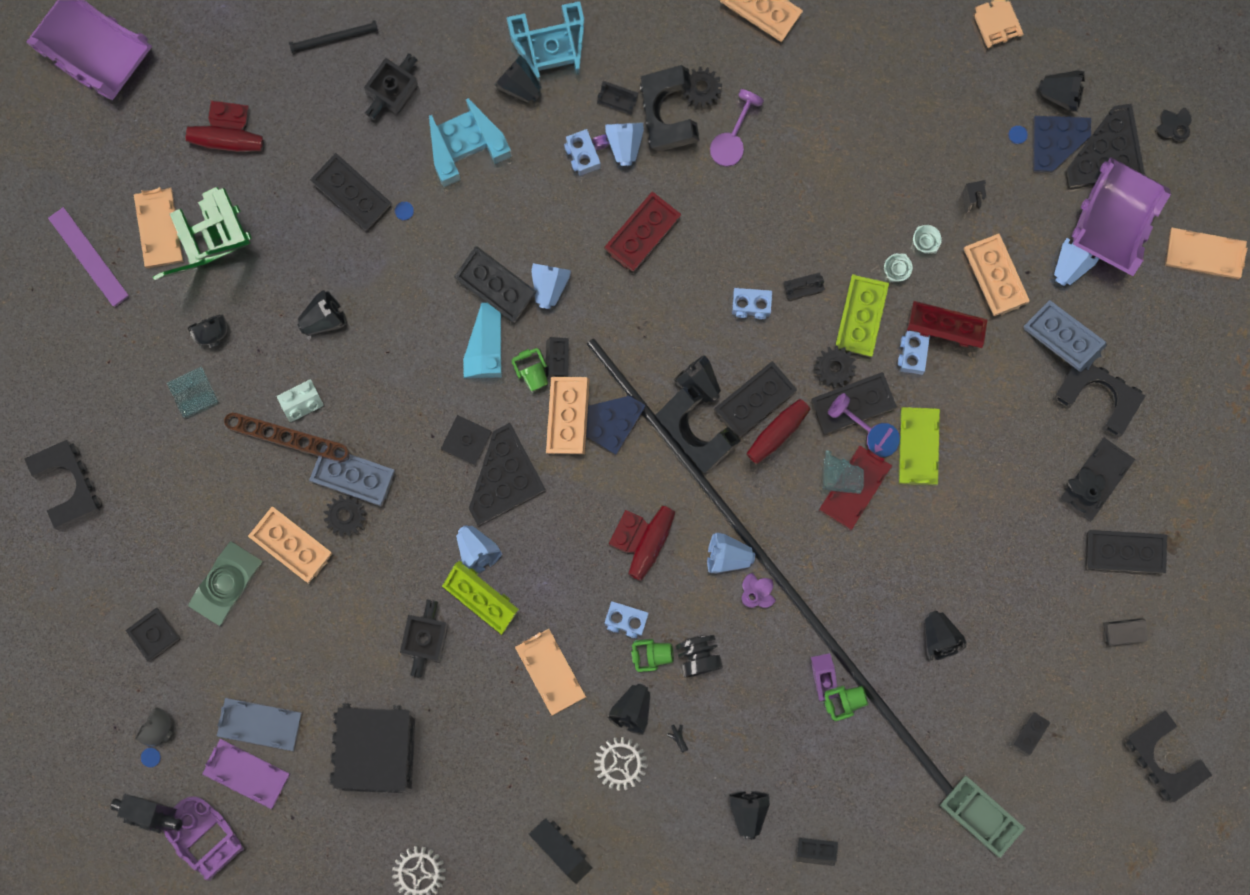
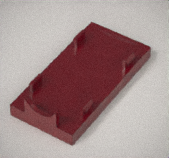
M652 191L606 244L604 249L611 254V258L619 261L625 269L628 267L634 272L679 220L682 214Z
M914 301L907 331L920 332V336L924 337L932 335L959 342L960 346L964 347L971 345L983 348L988 319Z
M859 445L819 511L852 530L892 465L884 461V458L874 454L870 449L867 450Z

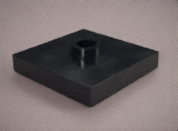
M457 415L441 450L476 466L492 431Z
M157 607L125 630L147 662L154 659L180 639Z

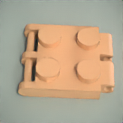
M993 0L991 1V8L988 2L975 8L976 13L974 17L987 48H991L992 45L1002 41L1007 42L1012 37L1023 36V31L1010 1Z

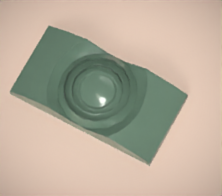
M230 541L216 559L206 578L197 588L188 606L221 627L263 561Z
M966 775L940 804L950 816L999 858L1025 829L1024 826Z

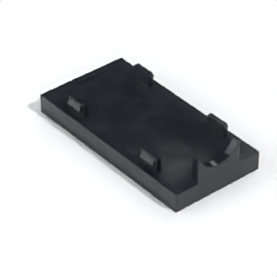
M337 153L310 179L319 190L365 231L392 205L383 194Z
M478 246L474 247L454 276V278L512 322H516L537 292Z
M772 361L716 406L714 411L720 416L719 419L740 438L794 394L797 389Z
M883 372L811 398L825 435L857 423L844 412L837 418H833L828 414L831 404L843 393L850 398L847 409L862 421L897 408Z
M1103 437L1083 465L1091 469L1095 476H1104L1106 484L1105 488L1101 491L1099 501L1087 503L1082 496L1074 494L1069 486L1059 500L1091 522L1135 459ZM1079 472L1074 479H1079Z
M1088 531L1087 569L1166 573L1167 534Z

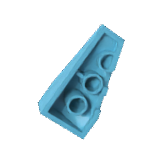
M481 303L463 359L464 378L502 377L501 313L488 303Z

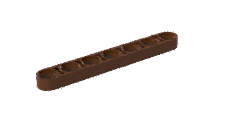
M233 412L227 414L224 418L225 426L231 431L329 460L345 462L350 455L349 449L345 445ZM232 417H237L239 420L238 424L231 427L229 420ZM250 422L256 423V429L252 432L247 431V425ZM268 427L274 429L271 437L264 435V431ZM291 433V440L283 442V434ZM302 438L309 439L307 447L303 448L300 446ZM320 443L327 444V450L323 453L317 450ZM339 448L345 450V455L342 458H337L335 455L336 450Z

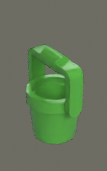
M539 348L524 350L518 353L519 356L512 359V364L518 378L523 377L531 391L548 385L544 371L547 364ZM537 352L541 362L520 371L516 361L528 358Z
M654 639L635 640L632 644V661L635 663V669L638 672L658 670L659 665L674 662L672 643H654ZM647 644L649 666L640 667L637 645Z
M840 686L825 692L826 701L824 703L834 721L854 715L853 711L868 705L863 686L845 689V686ZM840 693L846 713L835 714V708L829 695Z

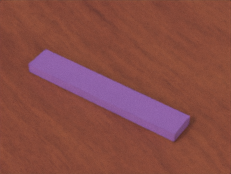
M64 207L48 217L114 308L130 297Z

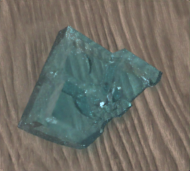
M826 450L823 468V490L861 494L864 487V470L858 466L851 465L845 459L840 460L832 456V452Z

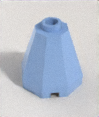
M643 123L605 124L606 134L616 162H620L621 166L632 165V161H636L643 135Z
M1066 238L1062 245L1054 273L1057 277L1056 281L1063 286L1074 283L1099 260L1098 257L1091 258L1092 254L1073 245V243L1069 244L1070 239Z
M533 264L534 290L537 291L535 293L536 303H540L539 307L551 309V306L556 305L570 279L571 270Z
M466 525L458 530L456 538L462 563L468 569L473 568L476 572L481 573L486 570L483 566L489 563L491 567L502 556L496 543L474 526Z
M712 534L708 547V552H711L710 558L707 557L708 573H722L744 569L754 563L755 553L752 552L751 547L726 534Z

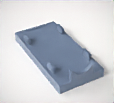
M1050 300L1024 325V329L1080 372L1085 368L1089 370L1091 364L1097 358L1102 357L1101 351L1107 346L1103 339Z
M323 445L320 453L325 452L327 446ZM336 450L335 455L337 458H342L345 452ZM351 454L345 462H336L318 456L309 481L382 507L384 499H387L389 488L393 483L392 478L395 470Z
M225 698L217 725L219 727L217 737L294 751L302 713Z

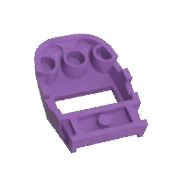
M188 797L181 800L174 807L177 809L174 818L182 819L183 821L181 829L179 831L170 829V832L164 831V834L169 843H172L177 855L185 860L190 867L205 876L206 880L211 881L212 877L240 851H243L244 848L230 825L219 812L214 810L203 799ZM218 823L227 835L200 861H197L188 849Z

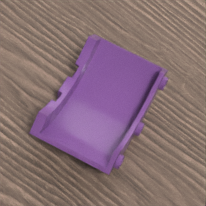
M57 0L26 42L42 56H47L52 61H57L55 65L90 89L93 87L99 94L111 100L115 98L152 47L147 42L148 38L141 33H133L117 24L118 21L112 16L106 17L85 0Z
M1110 157L1108 162L1104 161L1098 180L1088 199H1085L1081 205L1083 211L1072 233L1073 245L1134 276L1143 262L1145 248L1142 245L1150 236L1153 228L1151 226L1154 216H1159L1171 192L1166 186Z

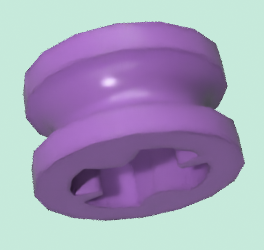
M600 135L591 140L595 144V150H601L610 145V142L607 141V135Z

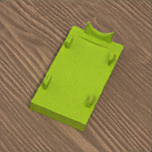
M857 275L851 276L836 341L838 350L845 347L846 352L851 351V353L867 357L873 356L889 283Z
M901 407L899 484L938 485L940 409Z
M458 561L453 566L442 587L502 635L519 609L509 602V597L505 594H499L478 577V572L473 568L468 569L462 564V561Z

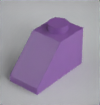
M830 653L811 657L819 701L826 700L825 692L827 690L837 688L835 667ZM838 693L829 695L830 699L837 698Z

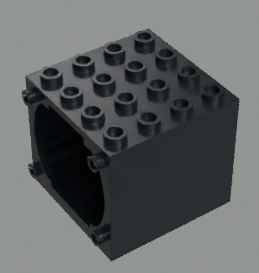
M342 703V708H337V712H334L333 724H336V732L332 734V744H335V752L331 754V764L334 765V772L330 773V784L333 785V788L340 791L412 794L416 715L410 710H402V705H398V708L397 705H393V710L352 708L350 707L351 703H347V706L346 703Z

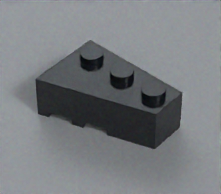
M545 818L529 835L555 864L577 884L593 868L584 859L586 854L579 847L575 849L571 845L574 843L567 834L561 835L559 832L561 828L554 820L549 822Z

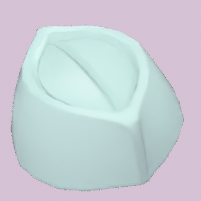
M931 225L918 226L913 236L916 248L923 253H937L942 240L939 230Z
M893 254L885 261L884 270L889 283L904 281L912 273L913 265L906 254Z

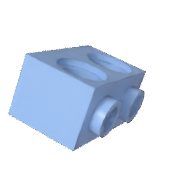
M587 129L566 137L564 147L567 154H571L573 158L571 165L574 172L578 171L579 176L601 168V163ZM575 142H581L583 143V146L581 148H575L573 144ZM586 158L590 161V163L587 165H582L580 161Z
M734 288L732 314L738 318L755 316L756 319H766V317H770L772 291ZM739 300H745L748 305L744 308H741L738 306L737 302ZM763 301L767 307L759 309L756 303Z
M907 331L905 336L901 337L900 347H903V354H899L898 366H901L900 372L924 374L929 337L920 336L919 332ZM915 339L919 342V346L912 347L909 341ZM914 358L917 365H909L907 359Z
M611 601L604 624L608 626L607 630L616 633L621 630L626 632V636L637 639V636L642 637L649 613ZM619 613L622 616V621L614 623L611 620V616ZM638 619L641 622V626L633 629L630 626V621Z

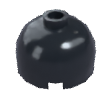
M223 314L204 319L198 325L194 323L187 327L190 336L197 344L202 346L209 345V348L219 345V340L223 339L227 333V323Z

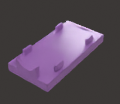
M222 739L219 740L216 748L214 747L202 773L270 809H273L290 776L289 773Z

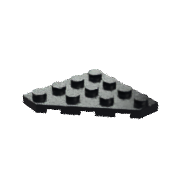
M1132 104L1113 106L1069 165L1066 171L1070 188L1094 185L1101 174L1100 168L1104 161L1108 162L1110 157L1145 175Z
M511 423L493 431L469 506V510L478 526L546 491Z

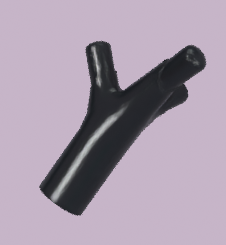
M672 725L674 734L668 733L667 736L676 741L681 753L689 750L682 735L683 725H679L678 730L675 725Z

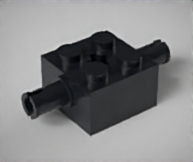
M408 53L400 66L385 58L364 86L366 94L374 99L365 112L368 117L371 116L372 120H375L383 107L388 108L397 115L418 86L417 78L409 73L418 61L415 56L411 57L412 54Z
M426 599L423 616L408 615L400 653L414 659L410 674L412 677L422 678L425 661L430 660L440 663L448 624L435 619L439 602L434 600L432 603L431 600ZM426 634L429 640L422 643L419 638Z
M124 793L122 800L114 798L110 805L111 810L118 811L117 817L124 819L123 823L138 826L144 830L161 834L162 830L170 832V829L179 831L183 824L182 819L174 818L177 809Z

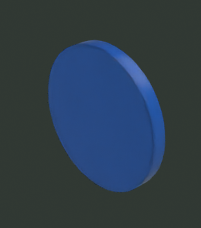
M1017 125L1010 129L1009 139L1013 143L1022 144L1026 141L1028 133L1024 127Z
M400 202L396 205L395 214L400 220H408L413 216L414 209L410 203Z
M147 748L141 754V762L146 767H155L160 762V753L155 748Z

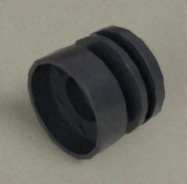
M715 635L692 637L676 645L677 651L686 650V652L678 654V657L688 658V662L681 665L684 678L706 674L723 668L720 655L710 654L718 646H708V643L716 641Z

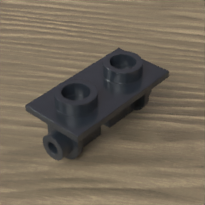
M820 272L783 282L788 300L825 291L824 279Z

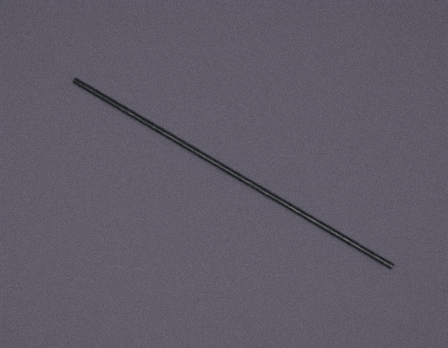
M594 338L587 343L588 347L624 392L646 405L642 412L644 417L747 546L752 548L755 556L858 685L863 686L866 695L948 796L954 789L665 426L660 423L653 411Z

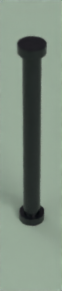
M374 20L370 24L296 43L289 42L291 53H295V50L373 30L377 32L378 27L376 20Z

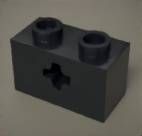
M1036 712L1030 713L1010 746L1026 757L1030 756L1051 722Z

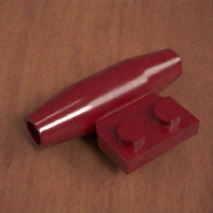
M211 101L208 119L211 126H188L186 130V142L206 148L235 152L262 151L263 136L242 130L247 124L249 105Z
M798 399L783 410L759 434L746 455L755 464H758L774 453L798 429L811 410L808 404L802 399Z
M661 506L649 524H647L643 517L625 510L609 545L625 553H634L628 572L629 576L642 581L656 562L669 536L676 513L671 508Z

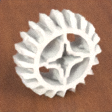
M624 737L621 738V743H618L617 738H614L615 744L613 745L608 740L606 741L609 746L607 749L603 745L600 747L604 753H596L597 756L601 757V760L596 759L594 763L600 764V767H596L595 771H602L598 778L600 779L605 776L606 779L602 783L605 785L609 780L611 782L609 788L611 789L614 784H617V790H620V785L624 784V789L628 790L627 783L635 787L633 780L636 779L638 782H641L638 774L645 775V772L640 769L647 768V764H641V761L647 760V757H640L644 750L641 749L637 752L638 743L634 747L630 746L632 739H629L628 744H625ZM615 748H626L633 753L622 757ZM611 752L614 763L605 769V758ZM615 755H617L619 759L622 758L624 760H627L624 764L626 773L623 769H620V767L619 769L617 767L612 769L617 764V758ZM636 758L637 769L631 776L627 766ZM614 771H621L626 779L616 780L610 777L609 774Z
M414 847L413 854L410 849H407V857L401 853L400 856L404 860L396 859L395 862L400 866L399 868L393 867L394 871H398V875H392L394 879L399 878V881L395 882L394 885H402L398 891L402 893L404 890H407L405 895H410V893H413V895H424L425 893L426 895H431L429 891L432 890L433 893L437 894L438 891L435 886L437 885L442 888L443 885L438 881L439 879L445 880L444 876H440V872H446L445 868L439 869V866L443 865L444 862H436L439 855L436 854L434 857H431L433 854L432 849L429 850L428 854H425L426 847H422L421 853H419L418 847ZM419 857L415 868H404L409 860ZM425 858L433 864L435 873L425 870ZM417 868H421V872L429 876H420L421 879H417V875L409 871H418ZM403 874L413 877V889L406 884ZM423 879H434L428 888L419 890Z

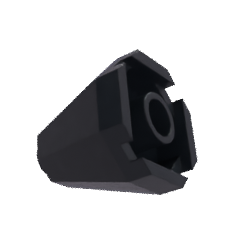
M521 55L494 84L499 90L528 103L531 100L535 102L542 94L539 92L542 88L528 62Z
M1076 70L1047 75L1044 80L1040 81L1039 91H1042L1043 97L1069 111L1078 112L1084 91L1081 81L1085 82V71Z
M323 290L314 297L299 316L297 326L303 334L313 335L346 325V315L343 311L339 312L338 308L341 306L329 291L325 292Z
M705 355L695 360L685 371L683 370L673 379L681 388L693 383L704 398L701 401L704 403H713L720 397L718 394L721 389L711 363Z
M933 611L927 615L928 617L925 618L926 650L930 661L933 660V657L936 660L945 659L959 653L958 648L961 647L962 650L966 648L967 642L965 637L943 612Z
M642 684L632 685L611 708L607 719L620 728L622 726L628 727L627 731L631 733L644 734L649 716L650 692L648 688Z
M746 791L729 794L730 807L739 834L744 836V839H755V836L760 835L770 805L769 794L758 791H751V794H746Z

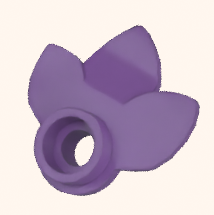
M753 573L746 576L742 583L744 589L742 602L749 608L757 606L768 608L772 606L776 601L770 595L773 589V580L769 578L757 580ZM749 595H753L755 600H751Z

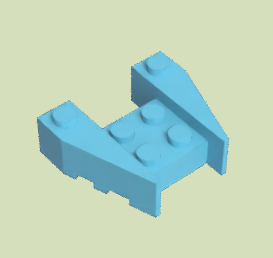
M580 1L562 5L564 24L529 31L525 13L507 17L511 41L518 53L526 59L539 83V70L574 63L576 75L579 74L584 31V16Z
M469 98L466 99L469 109L467 113L438 126L432 115L429 116L434 166L443 187L461 180L454 162L483 149H488L494 164L512 157L511 149L503 133Z

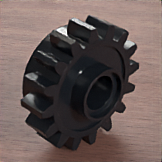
M699 67L697 72L693 68L690 75L692 87L681 90V92H685L683 98H688V104L693 103L694 108L701 106L704 109L706 105L711 107L713 101L718 102L717 96H721L722 91L720 89H722V84L719 83L721 78H715V71L709 73L708 67L705 71H702V67ZM703 85L707 89L704 91H700L697 89V87Z
M835 345L834 350H832L828 346L827 352L821 351L822 357H816L820 361L819 364H815V367L819 368L816 375L821 374L822 376L819 380L823 381L826 379L827 386L830 382L833 383L834 387L837 386V383L844 386V380L850 382L849 376H855L852 369H856L857 366L852 365V362L856 359L850 358L851 351L845 353V347L838 350V345ZM833 361L840 362V370L832 371L830 369L831 363Z
M339 495L338 501L333 498V504H327L329 511H324V514L328 516L324 521L330 522L327 528H334L332 533L335 535L339 532L340 537H343L344 534L351 537L352 532L358 534L357 529H363L364 527L361 523L366 521V518L363 517L366 514V510H361L364 505L362 503L357 504L358 499L356 497L351 500L350 495H347L346 499ZM343 512L350 513V517L346 521H342L340 518Z

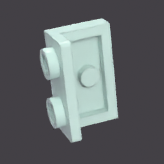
M311 379L277 396L289 422H293L324 406Z

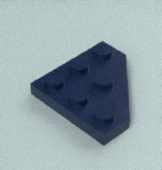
M1035 116L1033 172L1052 173L1091 137V118Z
M631 396L589 405L586 437L617 455L646 405Z

